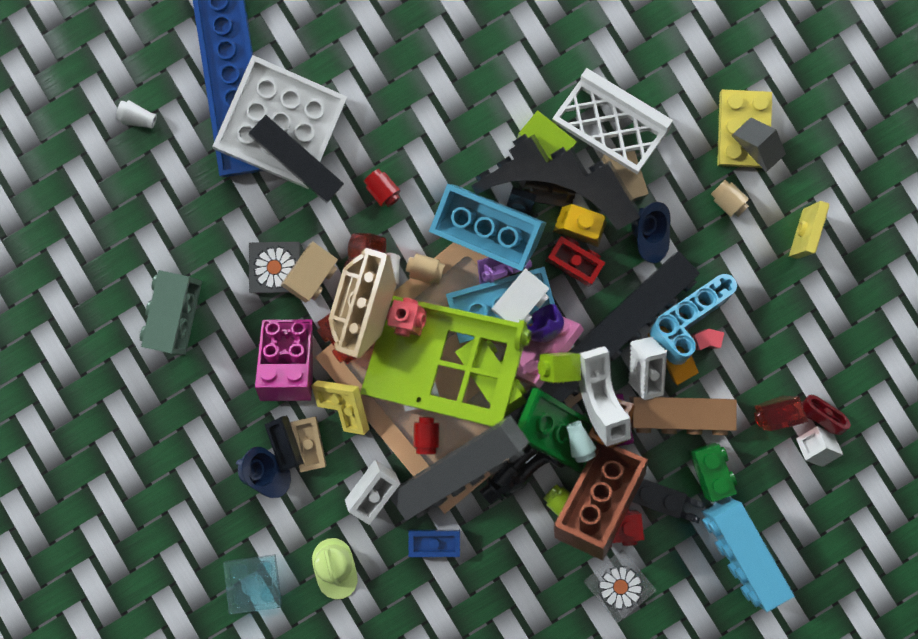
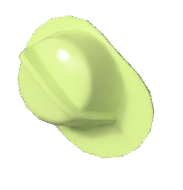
M328 538L320 542L312 555V563L318 586L327 597L344 599L352 594L358 582L352 552L344 541L337 538Z

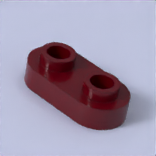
M808 395L801 402L803 414L808 419L814 420L825 427L829 433L843 435L850 428L849 419L841 411L818 396Z

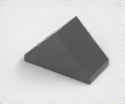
M752 117L731 135L765 172L786 155L777 130Z

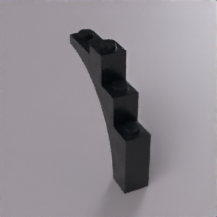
M525 133L514 140L513 144L515 146L509 150L514 159L511 160L510 156L497 163V170L490 173L487 169L475 177L477 182L472 185L475 193L479 194L493 186L512 181L536 180L555 183L574 190L589 199L606 214L617 230L641 216V211L610 160L606 163H603L602 160L589 167L590 172L587 173L572 147L568 150H565L564 147L558 149L551 154L552 160H550L535 134L528 138Z

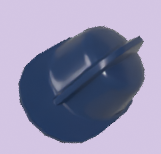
M653 202L645 208H639L641 211L640 218L631 222L632 233L638 239L639 253L649 263L660 262L666 256L670 244V211L664 203Z
M263 447L251 448L242 459L237 460L235 463L238 466V476L242 483L266 497L279 498L290 487V470L281 473L275 455Z

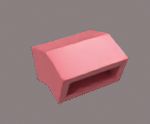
M704 329L690 336L695 341V350H702L706 347L718 349L722 346L725 332Z

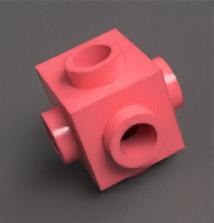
M403 298V301L393 300L392 307L390 306L386 318L387 325L395 330V334L403 337H410V334L421 336L422 329L426 323L427 311L418 305V301L414 299Z

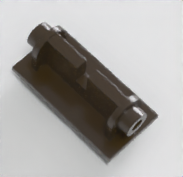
M525 181L524 191L537 195L536 203L560 207L573 204L576 194L574 190L550 182Z

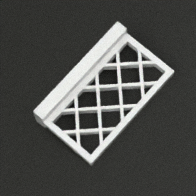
M588 68L585 69L581 75V80L552 118L553 123L635 174L640 172L661 140L668 134L673 122L669 117ZM583 90L590 94L592 102L578 104L576 96ZM608 105L612 108L613 115L599 117L597 106ZM593 107L595 118L581 120L579 110ZM576 110L578 121L568 123L561 119L565 112ZM618 119H631L634 128L621 130ZM614 120L617 131L603 133L601 122ZM597 123L598 135L589 136L584 133L583 126ZM650 131L657 135L653 142L642 144L640 132ZM636 133L638 144L624 147L622 136ZM618 136L620 148L610 149L605 145L604 139ZM640 150L641 160L637 165L627 159L626 152Z

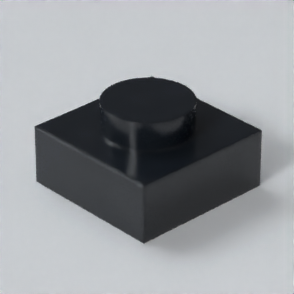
M512 187L506 206L530 215L537 195Z

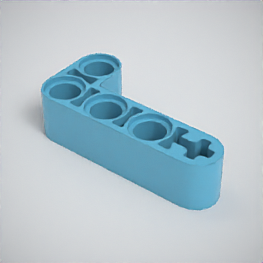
M721 274L657 318L650 329V337L657 340L659 345H662L664 350H667V359L671 363L681 365L695 352V341L686 330L725 304L737 289V282L731 275ZM721 289H722V291H720L718 294H716V292H715L716 290H721ZM699 300L706 302L707 306L702 305ZM679 313H684L688 319L682 318ZM659 326L666 327L669 333L663 332ZM676 346L682 347L685 353L679 352Z

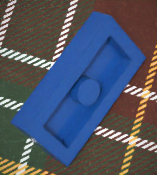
M460 529L409 530V557H460Z

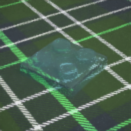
M276 554L223 562L229 615L281 608L282 600Z

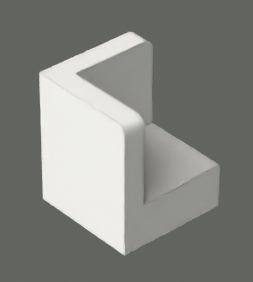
M818 426L796 438L805 461L818 466H825L843 455L835 435Z

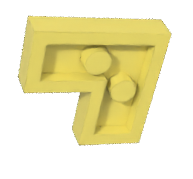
M320 380L311 385L317 407L338 410L344 432L365 435L370 430L358 386Z

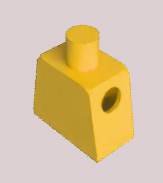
M570 204L561 208L553 232L599 247L607 224L606 216Z

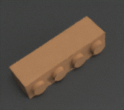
M629 396V402L635 406L631 427L636 428V433H651V428L661 429V433L677 434V429H687V434L702 435V430H712V435H728V430L736 431V399L655 397L644 400L638 396Z

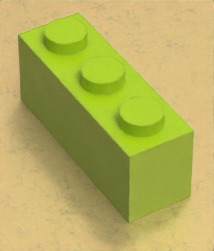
M482 338L480 339L473 367L499 373L503 359L499 361L495 356L498 350L491 340L485 341ZM474 339L455 351L465 366H467ZM471 373V377L491 405L498 379ZM518 379L514 381L505 417L527 402L523 397L526 390Z

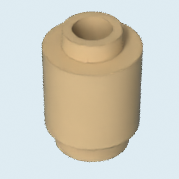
M724 180L711 193L715 198L713 201L730 217L733 214L739 217L749 207L746 203L749 198L732 182L729 184Z
M416 253L414 258L409 257L406 272H410L409 278L432 285L433 282L440 284L445 264L439 263L440 260Z

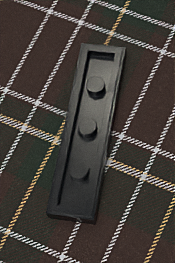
M267 115L249 132V136L326 204L344 185L339 178Z

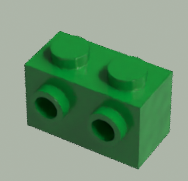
M711 442L688 450L705 499L715 502L737 494L735 490L737 481L733 472L728 470L726 462L729 459L724 447Z

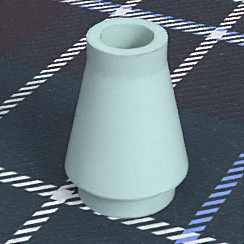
M581 421L568 424L566 428L569 435L571 456L576 459V462H585L596 456V446L587 434Z

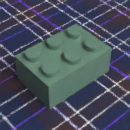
M158 270V274L152 280L151 288L154 290L152 300L146 306L145 313L148 316L146 326H143L140 332L141 347L171 354H186L201 290V280Z

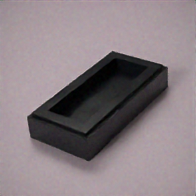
M281 416L265 424L281 473L304 464L288 416Z

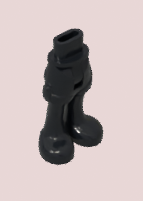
M527 446L523 450L524 454L516 461L511 463L509 460L503 462L504 466L495 472L491 478H488L486 480L488 484L479 491L491 505L499 498L503 501V495L508 497L514 492L523 489L527 485L526 481L543 465L552 463L558 468H563L565 465Z

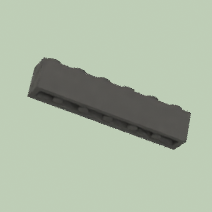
M508 416L400 484L390 499L405 520L416 516L418 519L430 510L429 507L431 505L437 508L448 499L446 496L451 494L455 497L466 489V484L470 483L473 486L485 477L484 474L489 471L490 474H494L504 466L503 462L509 460L511 463L516 461L524 454L522 449L529 441L513 418Z

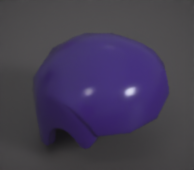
M549 304L532 314V326L527 324V330H531L530 339L534 342L546 343L552 341L562 332L564 319L557 305Z

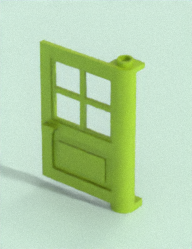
M393 296L390 306L392 307L393 300L403 301V298ZM418 301V305L427 311L426 323L422 329L421 336L410 334V337H403L394 333L395 330L387 325L386 319L382 335L376 340L361 388V395L490 427L505 418L524 345L528 346L531 337V330H527V324L524 320H519L518 323ZM449 331L475 337L467 366L441 360ZM481 338L507 344L499 373L473 367ZM439 366L465 371L457 401L431 395ZM471 373L498 379L490 409L463 403Z

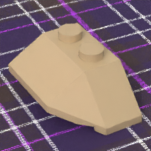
M365 248L359 256L343 268L329 315V323L336 351L360 358L382 335L396 288L390 255Z

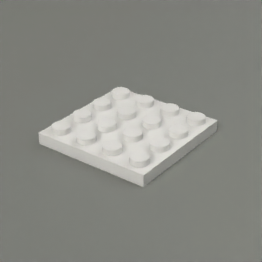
M252 55L215 139L213 149L309 189L249 136V132L267 115L320 162L347 96Z

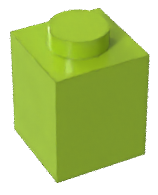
M569 352L539 354L538 372L540 380L553 383L581 381L580 354Z

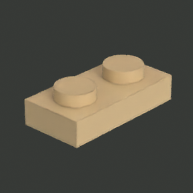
M317 416L290 422L304 464L299 465L300 472L326 467L327 464Z

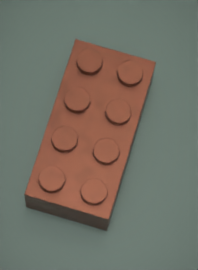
M597 443L596 456L587 461L554 524V538L603 561L645 477L648 459L618 446L608 447Z

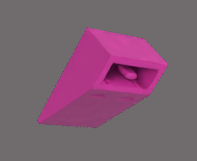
M262 320L255 389L260 401H311V385L313 383V320Z

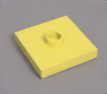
M819 201L802 210L789 257L799 259L816 253L830 206L829 203Z

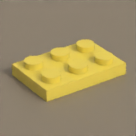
M720 91L717 166L762 168L731 135L751 117L771 127L772 92Z

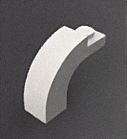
M603 346L580 353L581 381H579V387L594 429L606 446L631 439L630 417L620 406L612 387L609 351Z

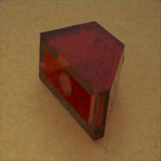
M782 395L754 406L756 409L754 413L755 420L763 430L773 431L808 422L800 398L796 396Z

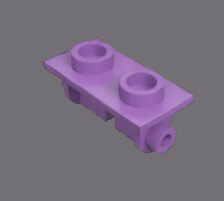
M489 257L477 261L480 284L493 283L496 279L521 272ZM531 260L525 266L527 270L532 267Z

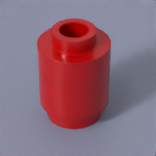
M377 169L364 180V183L367 185L366 189L381 207L385 205L391 207L400 199L398 194L401 190L386 172L382 173L380 169Z
M419 417V422H414L413 447L416 448V454H436L437 448H439L440 423L434 422V417Z

